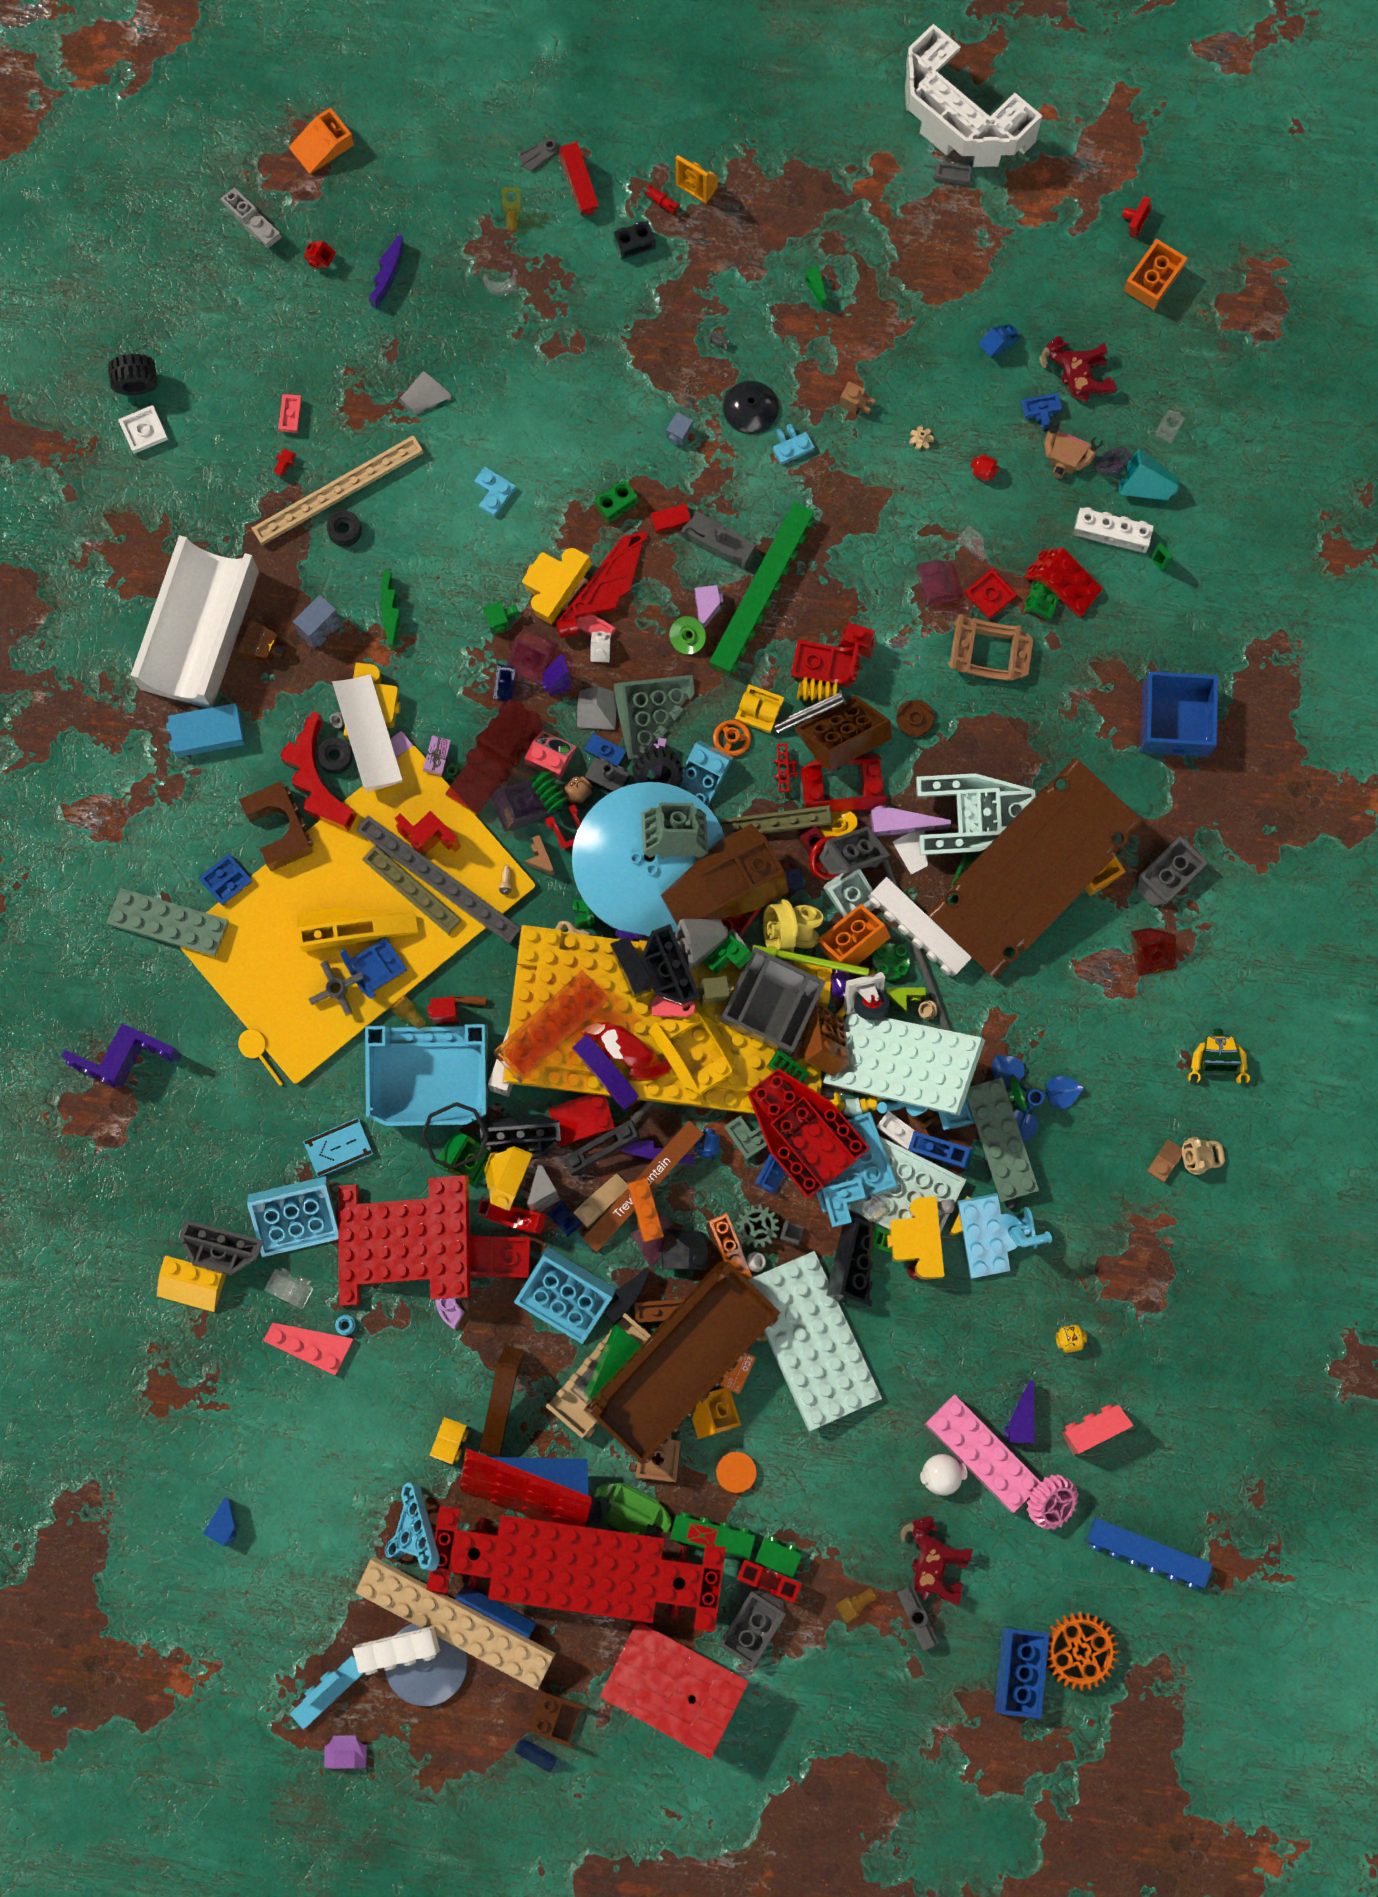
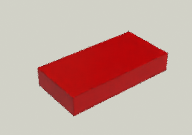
M687 504L650 513L655 533L686 525L691 520Z

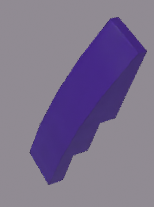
M400 233L378 261L380 271L373 279L375 290L369 296L370 304L375 309L379 307L387 295L401 262L404 240L403 235Z
M588 1034L572 1047L574 1052L584 1061L585 1066L598 1079L597 1081L624 1110L639 1097L625 1077Z
M637 1141L617 1151L652 1162L663 1148H654L653 1141ZM694 1154L684 1155L676 1165H694Z

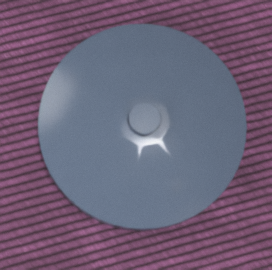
M412 1623L404 1627L396 1635L422 1628ZM437 1637L440 1651L435 1655L436 1658L424 1661L423 1658L416 1659V1663L404 1666V1663L397 1664L396 1668L385 1670L386 1677L393 1691L406 1702L418 1706L436 1705L449 1699L462 1685L468 1666L467 1652Z

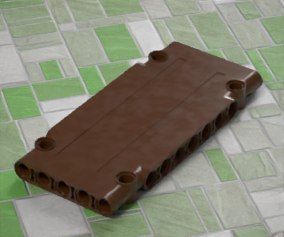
M1074 757L1051 783L1045 786L956 879L953 886L945 892L926 915L988 974L996 979L1117 855L1116 852L1127 843L1144 822L1082 762ZM1059 779L1064 780L1066 784L1063 790H1059L1056 787V782ZM1116 833L1122 836V841L1119 844H1115L1113 841V836ZM951 893L957 895L958 899L955 904H949L947 901V897ZM1007 947L1014 949V955L1010 958L1004 955Z

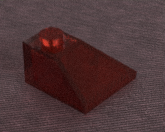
M1153 928L1131 931L1132 950L1139 976L1177 969L1175 934Z

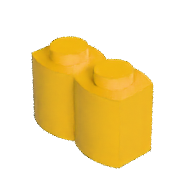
M444 1417L430 1456L450 1464H454V1461L458 1462L462 1454V1450L459 1449L462 1441L466 1442L470 1432L467 1430L468 1425Z

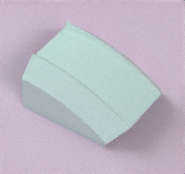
M860 869L849 873H841L823 887L843 917L860 904L865 906L870 912L875 909L867 897L873 889Z

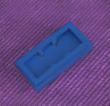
M594 733L584 748L585 752L598 759L604 758L615 767L620 765L627 753L625 749Z

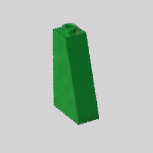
M614 1325L585 1391L584 1395L589 1398L588 1403L641 1347L640 1343L617 1325Z

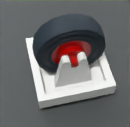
M882 972L846 981L844 999L846 1015L856 1012L860 1017L867 1020H879L887 1015L890 1003L888 997L884 994L885 976Z

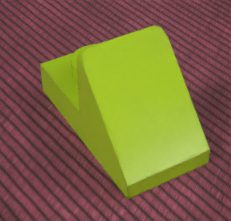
M926 987L886 988L885 995L905 1014L907 1011L906 999H910V1002H920L921 999H925Z

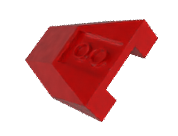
M779 1068L747 1093L769 1152L807 1201L869 1152L870 1147L830 1100Z

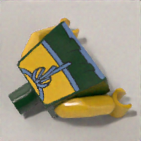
M1220 1028L1213 1029L1211 1031L1212 1036H1207L1205 1041L1200 1043L1193 1053L1191 1064L1193 1070L1188 1074V1081L1190 1082L1192 1074H1196V1083L1199 1082L1200 1074L1198 1070L1201 1069V1073L1237 1074L1235 1080L1238 1084H1241V1076L1243 1075L1245 1083H1248L1250 1076L1246 1073V1052L1235 1042L1234 1037L1224 1036L1223 1030Z

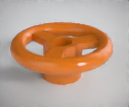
M727 720L719 724L715 729L713 743L716 749L732 757L739 756L750 746L751 734L745 724L736 720ZM727 726H737L743 730L744 734H740L737 728H728ZM721 730L725 733L726 744L724 748L719 743ZM734 735L735 739H730L729 736ZM737 741H745L740 749L729 751L732 744H735Z

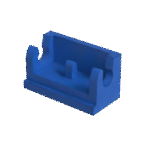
M771 1153L760 1172L755 1186L775 1195L785 1172Z

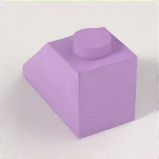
M717 585L695 588L698 620L703 624L704 628L719 611L720 603L723 602L722 591H718Z

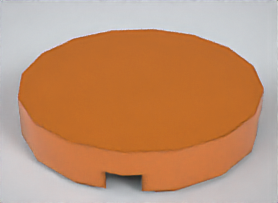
M732 1452L723 1456L716 1469L717 1480L725 1490L733 1493H740L749 1489L755 1482L757 1474L753 1460L741 1452Z

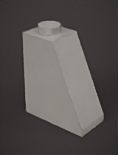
M721 919L679 920L675 936L690 972L699 966L727 939L728 930L726 926H723Z

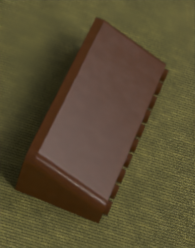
M719 1262L584 1408V1411L640 1464L648 1463L654 1457L653 1452L658 1447L661 1448L667 1443V1437L672 1432L675 1433L679 1430L683 1419L686 1416L690 1417L696 1410L695 1406L700 1401L703 1402L710 1395L709 1391L713 1386L717 1387L723 1381L724 1374L727 1371H732L738 1364L736 1361L741 1356L744 1357L751 1350L750 1346L754 1341L758 1342L764 1336V1330L777 1322V1316L781 1312L730 1262Z

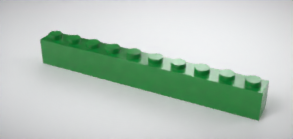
M796 502L792 504L711 657L709 668L727 677H730L732 672L736 673L740 664L738 662L739 658L745 656L748 650V646H746L748 641L754 639L757 632L755 630L757 624L761 625L763 622L765 609L771 607L774 600L772 598L774 592L778 593L782 582H780L782 577H786L790 570L788 565L791 560L795 561L799 552L797 550L798 546L804 544L807 538L805 534L807 529H811L815 523L813 510Z

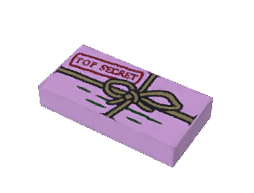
M432 735L423 768L424 772L442 776L451 740Z

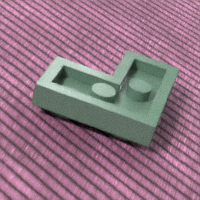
M741 1116L724 1126V1129L746 1160L767 1147L760 1126L751 1132Z

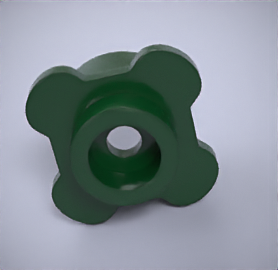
M447 761L444 765L445 771L442 773L443 779L458 782L461 779L462 764H452L450 761Z

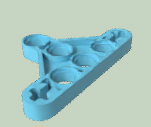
M409 1482L402 1488L403 1510L396 1534L385 1547L386 1557L399 1560L406 1553L417 1556L422 1569L434 1571L439 1564V1555L423 1495L419 1485Z

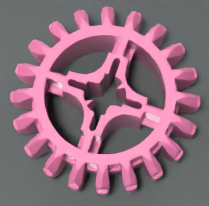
M1051 1474L1049 1478L1044 1477L1043 1482L1038 1481V1486L1036 1488L1033 1487L1034 1492L1029 1494L1031 1499L1027 1501L1029 1517L1036 1525L1047 1530H1055L1057 1526L1062 1527V1523H1068L1067 1519L1073 1517L1072 1512L1077 1510L1075 1507L1079 1503L1077 1500L1079 1496L1076 1491L1077 1488L1068 1478L1060 1475L1054 1476Z

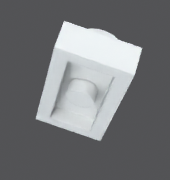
M889 1111L876 1126L877 1129L908 1150L913 1132L915 1131Z

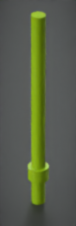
M753 945L752 951L756 947L777 958L864 976L869 974V968L777 950V947L773 946L768 948Z

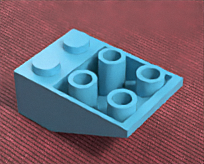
M701 740L696 742L683 768V780L679 782V788L690 792L708 807L734 757Z

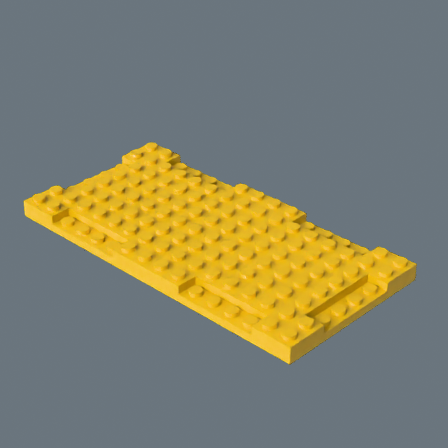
M522 925L502 1083L611 1096L597 1081L598 1079L585 1066L584 1061L572 1049L584 1037L581 1031L597 1022H608L623 1026L655 1051L659 1062L663 1058L666 1059L648 1031L656 1022L658 1024L668 1017L652 1015L651 1002L657 996L654 994L653 989L651 992L632 999L610 946V943L621 939L561 932L558 929ZM631 941L640 958L647 941ZM730 961L721 971L715 974L702 962L690 973L697 989L703 979L727 976V982H731L733 991L744 966L739 969ZM784 961L826 982L816 1003L827 1008L830 998L832 969L796 961ZM728 997L724 1003L701 1006L709 1015L733 1054L734 1075L702 1095L694 1093L693 1090L686 1087L683 1088L673 1068H671L667 1075L659 1079L634 1081L627 1078L632 1070L629 1066L611 1057L610 1061L639 1095L637 1100L755 1114L747 1093L773 1073L766 1066L777 1050L719 1022L729 1000ZM700 998L695 999L693 1001H698L700 1003ZM810 1017L801 1034L799 1041H805ZM701 1023L670 1041L691 1076L722 1057ZM780 1058L778 1059V1061H777L776 1064H775V1066H776L777 1068H778V1066L780 1065V1063L782 1062V1060H781ZM805 1058L793 1060L809 1072L803 1084L820 1094L822 1082L820 1081L821 1069L806 1062ZM785 1063L781 1070L785 1072L789 1064ZM792 1067L788 1074L791 1076L795 1069ZM798 1072L795 1079L798 1080L802 1073Z

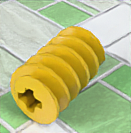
M804 677L803 681L799 683L797 700L803 695L804 701L811 697V703H814L817 698L821 702L837 694V683L830 687V682L827 681L825 686H823L822 680H819L816 685L815 679L812 678L810 683H808L807 677Z

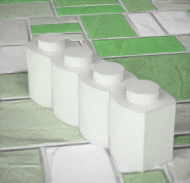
M434 1626L365 1642L353 1648L358 1672H365L366 1675L378 1672V1668H385V1670L394 1669L400 1663H404V1666L416 1663V1659L432 1660L436 1658L435 1655L440 1651Z

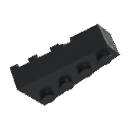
M858 1217L851 1218L852 1223L842 1225L826 1296L856 1308L872 1307V1299H870V1290H872L870 1269H873V1261H871L870 1256L871 1250H873V1224Z

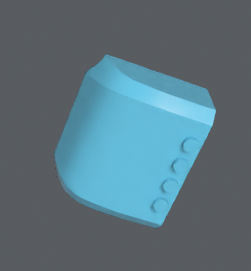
M469 1024L458 1027L401 1028L365 1026L366 1117L385 1126L425 1125L429 1114L455 1102L476 1109L480 1117L486 1115L488 1106V1026L485 1024ZM456 1106L432 1117L429 1125H466L476 1120L473 1112Z

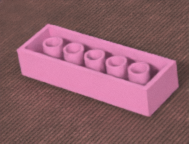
M953 1395L924 1424L961 1463L965 1464L966 1468L1010 1513H1014L1030 1497L1029 1494L1034 1492L1033 1487L1036 1488L1038 1486L1039 1480L956 1395Z

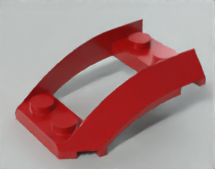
M862 754L844 764H860L863 797L841 798L828 801L824 800L821 768L824 766L817 759H814L800 769L804 806L812 808L830 805L831 813L869 810L877 806H885L887 796H884L880 765L882 758L879 754Z

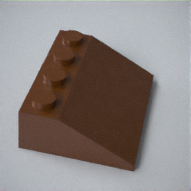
M856 695L848 699L846 705L843 703L794 727L795 732L817 761L829 771L837 769L892 739L890 720Z

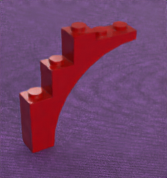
M313 711L311 716L307 717L302 733L298 734L296 744L288 742L287 746L281 751L280 759L286 766L298 770L293 775L292 784L296 790L310 795L304 802V810L307 815L349 832L357 814L352 808L341 803L331 795L319 776L316 764V745L324 720L319 713Z

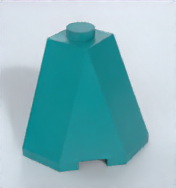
M1140 448L1126 467V478H1122L1119 483V493L1121 495L1168 500L1179 489L1178 478Z

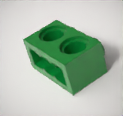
M624 479L621 482L614 483L607 492L598 494L594 504L597 511L609 524L637 505L638 496ZM620 493L627 494V496L623 498L619 497L618 495ZM606 503L612 504L609 508H605L603 505Z

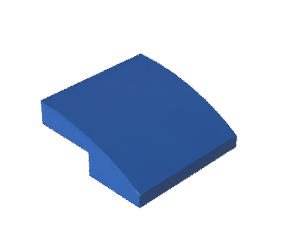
M230 854L226 855L199 877L200 881L221 905H224L252 882L250 877Z

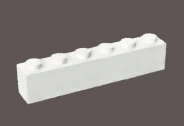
M887 877L867 896L870 899L871 905L877 909L880 908L884 912V917L888 921H893L899 926L898 930L903 935H908L917 948H922L927 953L928 959L932 962L936 961L941 966V971L947 976L953 977L972 958Z

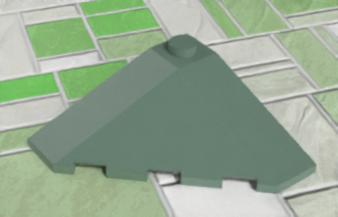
M693 675L614 683L616 706L628 759L638 758L637 754L639 752L643 754L645 748L650 750L651 746L656 741L658 742V738L664 736L667 732V725L671 720H676L683 710L682 705L695 694Z

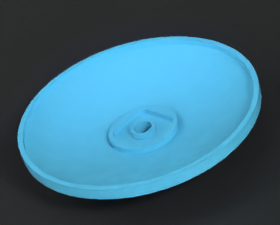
M659 782L627 785L602 798L583 819L577 831L572 850L574 879L578 891L589 909L601 921L616 930L643 934L648 937L653 930L671 924L673 932L676 933L678 926L660 895L699 859L695 855L686 859L673 856L662 858L656 854L652 862H647L644 859L645 854L643 853L641 813L649 808H658L659 802L693 803L696 809H701L706 814L708 850L718 841L725 838L717 818L699 798L684 789Z

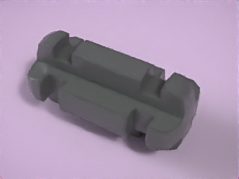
M714 331L709 333L708 341L712 340V343L720 347L724 346V349L728 348L730 344L729 338L725 339V336L719 333L715 334Z

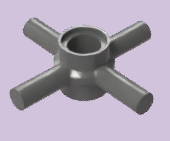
M328 961L322 962L320 965L328 979L326 990L310 997L311 1005L331 997L338 999L345 1016L351 1015L353 1012L345 998L347 987L364 979L362 972L342 980L335 977ZM335 984L341 985L338 993H333L332 991Z

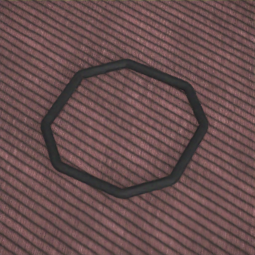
M455 1102L429 1114L422 1131V1138L435 1163L450 1169H457L482 1156L488 1141V1133L476 1109ZM457 1106L475 1114L485 1137L478 1155L456 1165H451L436 1159L425 1134L432 1117Z

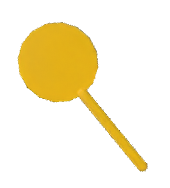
M255 1029L244 1031L238 1040L241 1053L248 1058L259 1057L277 1083L282 1086L283 1083L262 1055L266 1047L264 1036Z

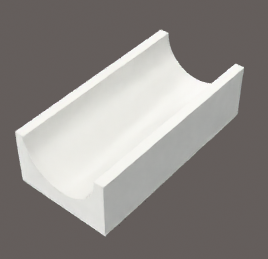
M179 535L131 672V677L140 690L204 708H213L259 574L252 555L245 553L244 557L240 559L218 556L197 547L187 537Z

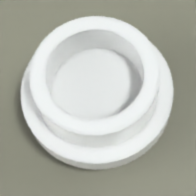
M753 1252L748 1255L747 1265L751 1271L759 1272L765 1267L766 1260L761 1253Z

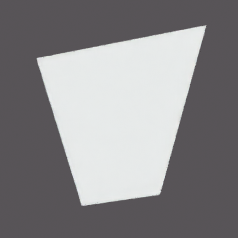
M925 831L908 833L893 841L910 874L928 866L927 855H920L919 835H925Z

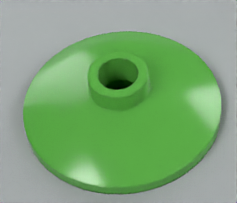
M681 617L670 628V641L673 647L680 653L694 654L701 650L705 644V628L694 617ZM688 631L692 632V638L687 635Z

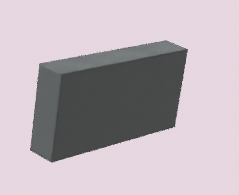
M937 161L934 181L970 186L973 167Z

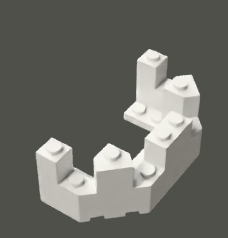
M934 24L930 26L908 48L906 61V110H909L922 121L920 134L946 156L953 149L962 156H972L973 167L999 166L1001 155H1014L1017 151L1024 154L1036 142L1042 115L1016 93L991 116L986 114L938 73L960 51V46Z

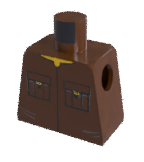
M251 619L237 653L243 659L270 663L273 655L283 658L286 653V647L278 645L280 639L275 632Z

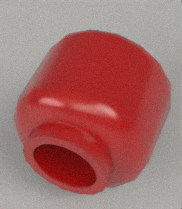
M981 454L978 458L974 457L970 465L973 468V476L985 482L995 478L1000 466L997 465L996 459L986 454Z

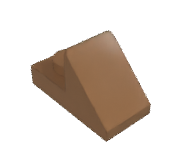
M540 836L532 837L533 844H531L534 855L538 854V856L526 860V866L550 876L554 875L553 867Z
M1167 1139L1146 1172L1164 1183L1174 1166L1178 1164L1182 1156V1148Z

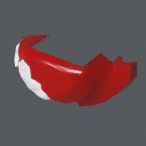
M597 1022L581 1031L583 1036L588 1034L609 1059L611 1057L614 1060L624 1062L632 1069L627 1077L628 1079L634 1081L655 1080L667 1075L672 1068L665 1058L659 1062L655 1051L623 1026L608 1022Z

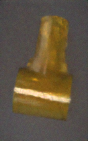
M405 995L390 1008L401 1021L403 1019L409 1021L417 1029H421L426 1023L416 1012V1006Z
M869 1588L856 1597H846L834 1606L846 1624L859 1616L862 1608L877 1599L873 1590Z

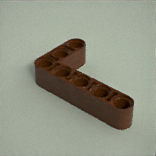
M505 1345L498 1360L480 1453L497 1457L501 1455L515 1382L524 1358V1349Z

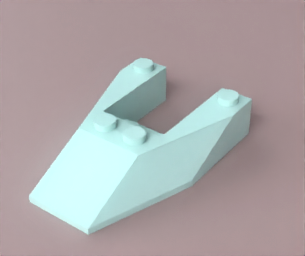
M979 774L916 777L917 798L957 796L958 833L919 835L920 855L979 852L986 849L1035 797V790Z

